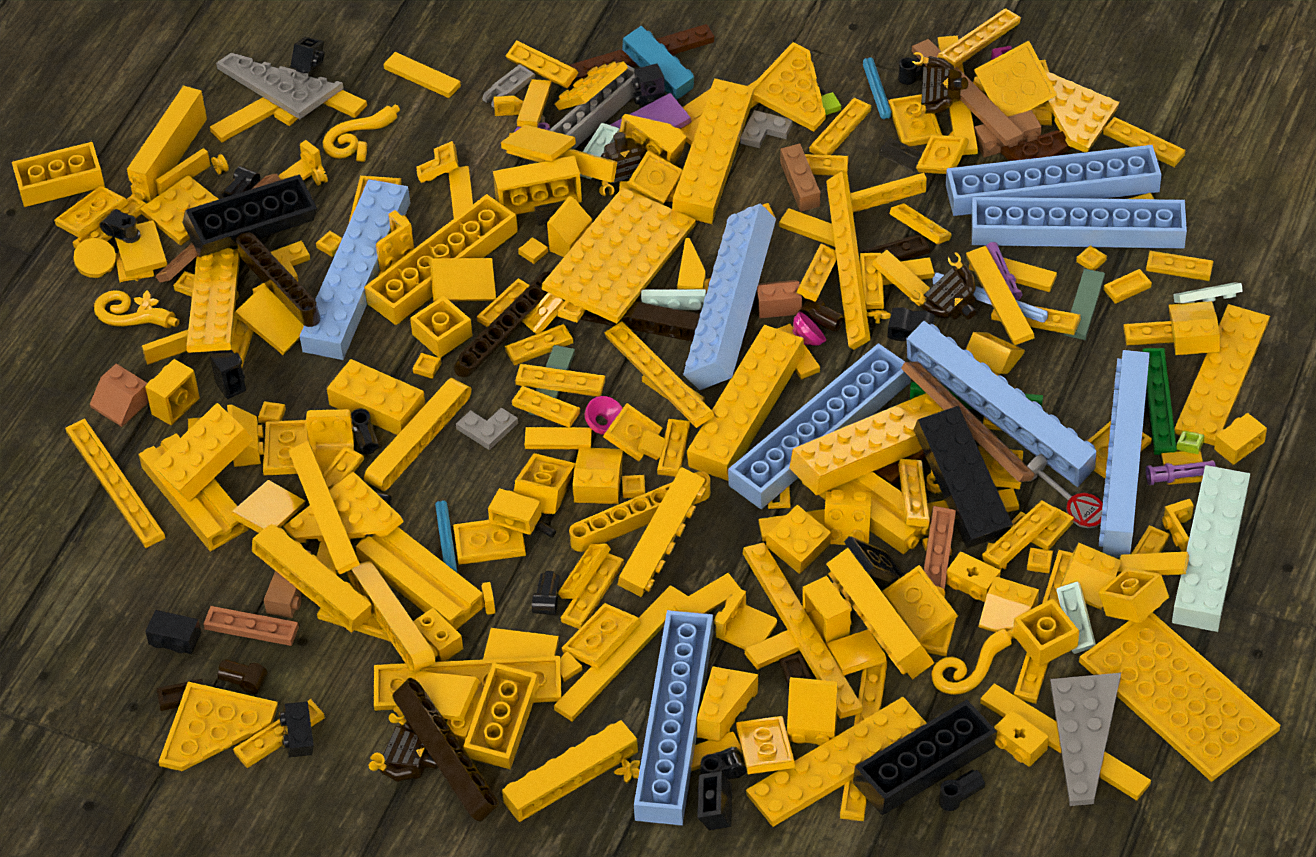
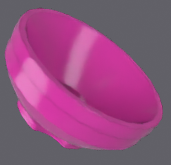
M798 312L794 317L793 333L804 339V345L819 346L824 343L826 338L819 327L807 315Z
M607 396L595 397L586 407L585 420L593 431L605 434L623 408L613 398ZM596 417H604L607 420V424H598Z

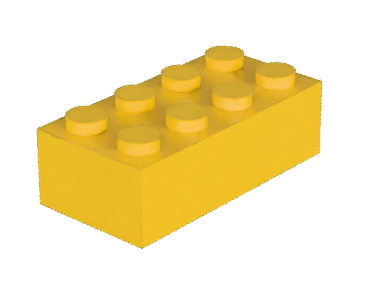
M93 142L12 162L24 207L94 190L100 185L105 187Z
M575 156L555 159L552 162L543 161L493 171L496 201L514 214L558 207L569 196H572L578 203L582 202L580 172Z
M352 359L349 360L327 387L329 405L337 409H348L351 413L356 409H365L370 414L371 424L396 435L425 406L423 390Z
M216 403L153 466L190 502L254 439L226 410Z
M492 663L464 744V750L470 759L511 770L539 687L538 674Z

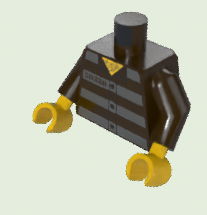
M916 52L914 55L921 56V61L912 62L917 66L923 63L927 64V66H923L921 105L918 102L910 103V107H919L917 111H911V114L919 116L922 112H925V114L943 113L953 102L960 100L961 90L968 88V80L966 77H961V72L955 70L954 65L945 59L932 56L926 58L921 53Z
M623 132L613 135L614 142L606 144L604 146V153L600 156L617 161L614 182H609L608 184L606 181L599 180L602 183L599 189L602 196L606 195V187H608L610 195L614 194V187L610 184L630 179L647 152L640 143H635L632 138L626 139V135Z
M955 252L959 258L958 261L953 263L948 257V262L957 268L952 267L924 294L925 299L920 290H914L919 294L918 300H914L911 296H909V299L915 303L919 302L921 308L934 314L935 317L944 319L951 317L955 320L962 314L969 320L976 314V310L971 306L976 301L974 296L976 291L975 280L967 266L960 262V254Z
M396 706L393 710L399 717L391 713L389 720L392 723L399 722L400 726L395 727L384 754L382 755L377 752L370 757L374 761L369 763V769L372 771L380 769L382 775H386L396 782L411 778L418 779L421 777L425 767L438 769V766L407 719L404 718L405 716L399 707Z

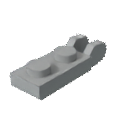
M519 64L484 93L483 101L486 103L492 101L491 105L494 107L495 96L515 95L528 85L531 79H535V73Z

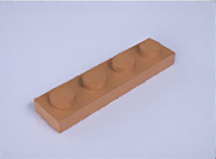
M933 506L923 570L935 586L944 589L956 510Z
M210 606L203 624L205 630L292 646L299 628L298 622Z

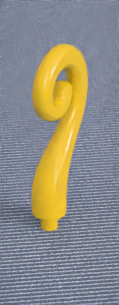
M396 104L392 107L386 106L373 116L345 121L334 126L326 133L323 139L324 151L333 158L340 159L351 156L357 151L359 141L355 135L347 132L383 128L397 119V113L400 111V108ZM338 138L339 144L350 143V145L345 148H337L333 143Z
M119 290L108 291L102 294L94 303L95 315L100 321L111 326H133L152 323L170 328L171 326L177 327L180 323V320L175 318L173 312L162 308H151L127 315H114L125 313L131 306L129 295ZM114 300L122 301L119 305L110 306V311L113 314L105 310L109 302Z
M1001 629L985 641L975 670L968 678L962 681L959 680L963 679L967 674V668L961 659L945 657L939 660L934 665L931 673L934 686L941 692L950 695L963 694L976 688L986 676L993 657L1012 644L1011 640L1015 638L1013 636V629L1007 632L1005 629ZM949 667L955 668L956 671L954 672L953 679L959 682L947 681L943 677V671Z

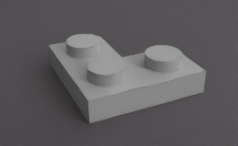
M754 110L740 137V144L760 148L766 135L786 139L793 126V120Z
M500 408L486 421L470 410L456 423V428L490 450L518 424V418L505 409Z

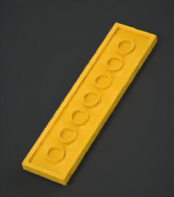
M227 248L202 257L197 255L186 345L188 353L231 350L240 263L238 249Z
M1228 304L1219 324V352L1206 354L1175 426V434L1181 436L1182 431L1205 435L1204 443L1215 446V436L1221 429L1225 428L1267 328L1270 316Z
M560 656L435 662L432 666L414 672L408 668L406 663L374 665V710H393L397 704L392 694L408 678L415 679L418 671L477 677L480 683L474 697L480 698L492 663L538 674L539 687L533 703L557 702L562 697Z
M901 697L795 760V768L778 770L746 789V794L772 827L843 786L846 782L853 780L856 765L925 725L926 722L904 697Z

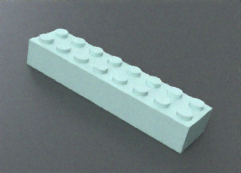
M1205 465L1186 551L1189 554L1186 574H1181L1172 623L1218 632L1247 496L1250 473Z

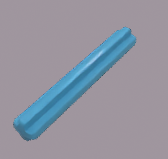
M871 57L865 58L863 60V67L880 117L882 119H889L891 117V109L874 60Z
M444 500L438 501L435 507L443 562L457 573L448 505Z

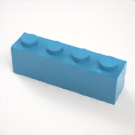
M640 26L623 38L622 50L640 68L658 63L664 75V86L667 94L671 93L677 100L693 89V73L682 66L679 59L672 56L667 51V48L654 38L650 31H646Z

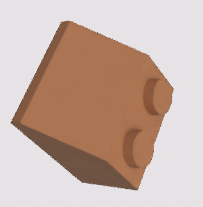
M788 280L758 283L755 295L759 318L797 315L802 307V295L796 293L800 286L799 281Z
M115 364L100 378L90 402V407L122 427L149 403L145 388L148 383Z

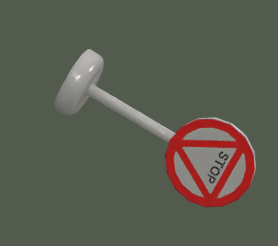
M1042 454L1036 456L1027 465L1035 474L1031 481L1040 476L1068 500L1066 512L1074 517V524L1084 528H1095L1101 524L1103 503L1099 498L1088 493H1079L1071 496L1043 472L1047 465V458Z

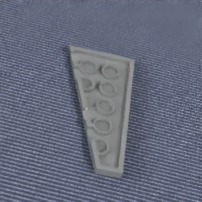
M230 53L216 63L218 70L298 119H301L344 89L343 83L339 81L331 83L324 77L316 79L309 77L308 73H300L294 69L282 66L279 68L271 67V63L267 62L262 64L253 62L252 58Z
M1121 673L1057 678L1050 681L1070 806L1094 804Z

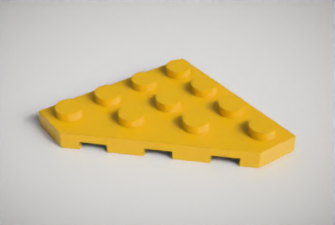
M793 42L751 87H754L753 100L814 132L826 119V113L816 81L817 77L814 65H812L810 50Z
M1045 71L1057 93L1056 97L1044 102L1047 109L1055 116L1054 121L1060 132H1064L1066 136L1065 141L1068 146L1084 153L1089 152L1118 109L1119 102Z
M354 472L329 490L349 539L365 538L367 534L387 536L404 522L401 516ZM311 505L283 526L286 532L299 543H304L307 539L325 541Z
M188 682L160 756L159 766L184 771L257 734L273 723L278 709V702Z

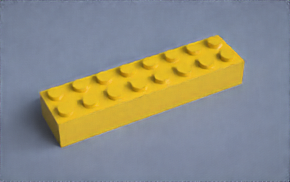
M714 78L673 197L672 210L694 218L696 221L708 224L713 223L740 137L752 106L754 87Z
M486 194L364 286L367 304L397 325L433 297L430 259L486 257L518 232L516 214Z
M767 325L762 327L713 407L714 417L702 425L689 446L687 456L690 468L728 481V469L744 456L804 355V339L802 337Z
M925 393L793 448L789 468L815 495H819L919 452L922 448L913 430L917 420L944 410Z

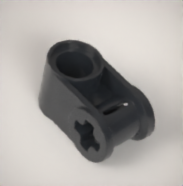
M113 209L99 224L101 230L106 235L120 239L125 243H134L141 237L140 231L136 228L137 221L135 217L125 214L118 209Z
M729 747L723 751L705 755L701 759L700 775L722 771L730 780L743 776L747 769L745 763H742L739 757V749L737 747Z

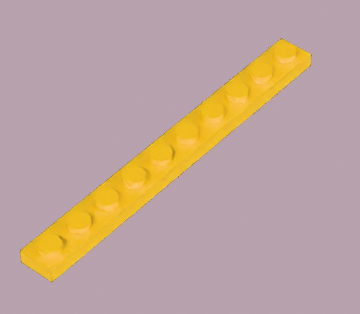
M841 171L828 179L826 183L848 346L855 350L871 339L848 175Z
M765 543L744 547L743 555L787 630L791 632L816 679L838 682L837 714L839 718L842 719L862 713L863 707Z

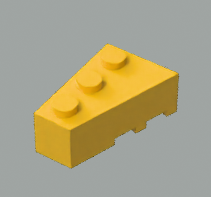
M712 667L697 716L698 738L720 741L724 737L728 729L735 723V718L747 708V703L750 699L758 694V674Z

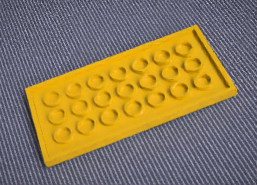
M622 187L542 283V290L579 307L581 305L584 309L617 324L640 296L641 290L647 287L694 228L696 219Z
M1153 612L1141 623L1128 621L1079 657V663L1093 675L1121 673L1117 697L1211 782L1280 731L1281 725Z

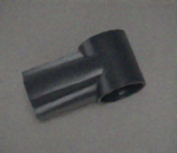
M906 57L900 60L899 82L910 85L916 81L917 76L923 74V66L926 65L923 63L917 66L912 62H920L921 60L918 57L915 59Z
M240 165L234 172L233 180L221 192L222 197L225 198L252 189L260 181V173Z
M356 409L351 413L354 435L360 452L366 455L374 453L379 448V444L370 421V414L365 409Z
M545 571L540 574L537 593H534L532 599V613L556 615L560 575H557L554 571Z
M972 769L955 780L944 781L941 784L939 805L941 808L947 811H954L960 806V802L985 788L982 775L978 770Z

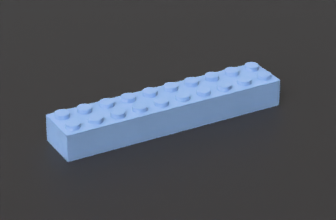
M1153 145L946 169V189L953 216L971 214L972 197L1104 199L1160 192L1161 172Z
M368 179L316 297L321 318L320 322L313 327L304 326L301 331L300 341L303 352L344 360L367 306L364 286L378 277L380 272L376 243L391 233L389 213L396 210L400 215L405 216L410 205L408 186Z
M972 197V245H987L991 242H996L998 246L1089 247L1091 245L1092 247L1185 248L1187 232L1185 200Z
M761 204L748 207L737 214H732L727 219L726 228L722 236V242L718 250V256L713 267V273L709 281V287L704 298V304L683 373L699 390L728 380L733 376L776 218Z
M923 321L907 338V358L912 362L918 361L943 386L1035 456L1039 454L1044 455L1047 458V465L1077 488L1095 469L1096 450L1090 442H1084L1073 429L1066 428L1060 424L1056 416L1047 414L1043 411L1040 404L1035 401L1031 402L1020 389L1011 387L1003 376L994 374L987 364L978 362L974 359L971 352L966 349L962 350L951 337H945L941 334L935 325H929Z
M878 343L728 469L729 486L758 508H764L798 479L789 468L793 448L872 416L910 384L911 378L901 369L905 361Z
M1123 350L1122 359L1117 358L1099 547H1103L1102 553L1116 558L1131 552L1149 364L1148 352Z
M667 610L634 801L635 821L683 825L697 738V716L703 700L713 637L712 614Z

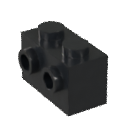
M305 36L296 42L290 67L296 68L297 72L308 73L320 65V63H323L325 52L323 51L324 41Z
M658 63L634 69L635 78H632V83L635 89L633 99L636 105L639 104L640 108H643L665 96L664 75Z
M232 349L216 351L211 354L210 359L215 383L225 398L228 400L245 392V375L242 370V360L237 352L234 353Z
M155 610L145 631L149 645L155 648H165L177 653L192 654L202 633L198 619Z
M308 701L284 704L283 712H279L280 726H284L285 734L282 735L283 748H287L288 758L312 755L314 744Z
M722 771L699 775V821L708 830L731 827V782Z

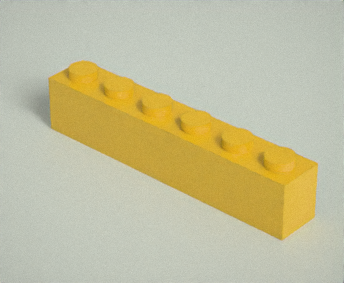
M683 467L680 468L621 572L618 586L640 597L643 596L645 590L648 592L651 590L655 582L652 579L654 574L661 572L665 564L663 558L666 554L670 555L676 544L673 541L676 535L679 537L682 535L686 526L683 524L686 517H692L696 506H694L697 499L701 500L706 491V488L703 487L705 478Z
M271 523L253 538L252 552L348 631L352 633L370 617L372 604L369 599L355 591L350 583L344 582L339 578L334 570L323 565L318 557L307 552L298 541L291 539L282 528H278Z
M622 720L615 724H610L600 733L589 736L581 744L569 748L557 758L550 759L545 765L528 772L518 781L509 783L502 789L503 802L518 822H521L621 763L622 758L628 759L638 753L637 738Z

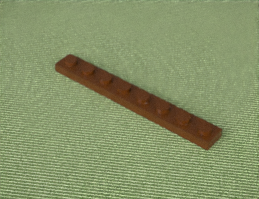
M704 24L657 38L656 40L662 43L671 55L714 43V35L708 25ZM622 49L570 64L569 66L579 72L570 85H573L581 78L585 79L588 76L587 72L596 66L599 68L604 64L609 65L614 61L616 63L624 61L630 67L637 66V64Z

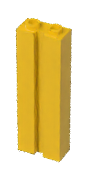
M187 86L181 88L127 168L129 181L132 183V194L140 200L150 202L156 197L158 191L155 180L176 167L206 122L207 116L201 90Z
M176 433L161 441V446L157 448L152 446L139 453L141 466L211 552L248 531V527L231 517L232 511L237 505L215 479L188 502L153 466L180 439Z
M874 472L828 490H841L849 493L862 491L872 494L869 531L903 555L909 549L915 548L922 537L929 535L932 512L928 510L930 519L928 527L906 525L902 492ZM826 492L819 494V496L826 500Z
M399 527L395 528L387 536H377V534H373L372 537L367 536L356 545L357 557L360 562L370 560L385 582L424 613L434 608L455 630L485 607L483 593Z

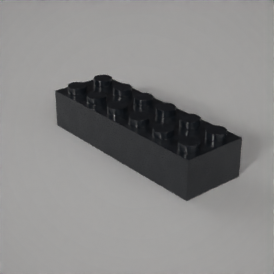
M299 174L185 210L182 223L199 257L236 246V238L243 233H251L258 239L314 220L317 207Z
M959 405L918 419L913 430L948 508L956 510L954 521L966 548L1003 536L1011 529L1013 524Z
M966 699L856 765L853 784L883 816L993 749L997 731Z

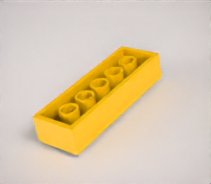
M849 548L826 564L831 570L828 573L830 578L836 583L841 593L850 602L853 609L903 675L908 673L913 680L935 663Z

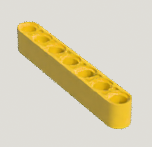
M454 378L448 379L367 468L364 474V481L382 491H386L468 401L472 391L471 387Z
M695 472V474L705 478L703 487L706 488L702 499H697L694 505L710 497V477L705 472ZM672 482L574 523L569 530L571 548L577 552H583L587 550L590 544H603L648 525Z
M368 560L347 571L352 586L360 595H364L369 599L372 604V615L408 668L414 672L434 665L435 656L432 648L373 563Z

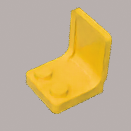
M348 409L307 411L306 423L309 443L323 474L345 445L354 450L355 438L351 411Z

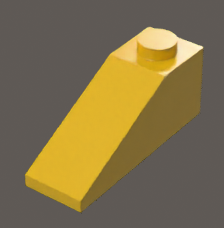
M685 238L677 290L706 289L707 293L709 280H706L705 269L690 238Z

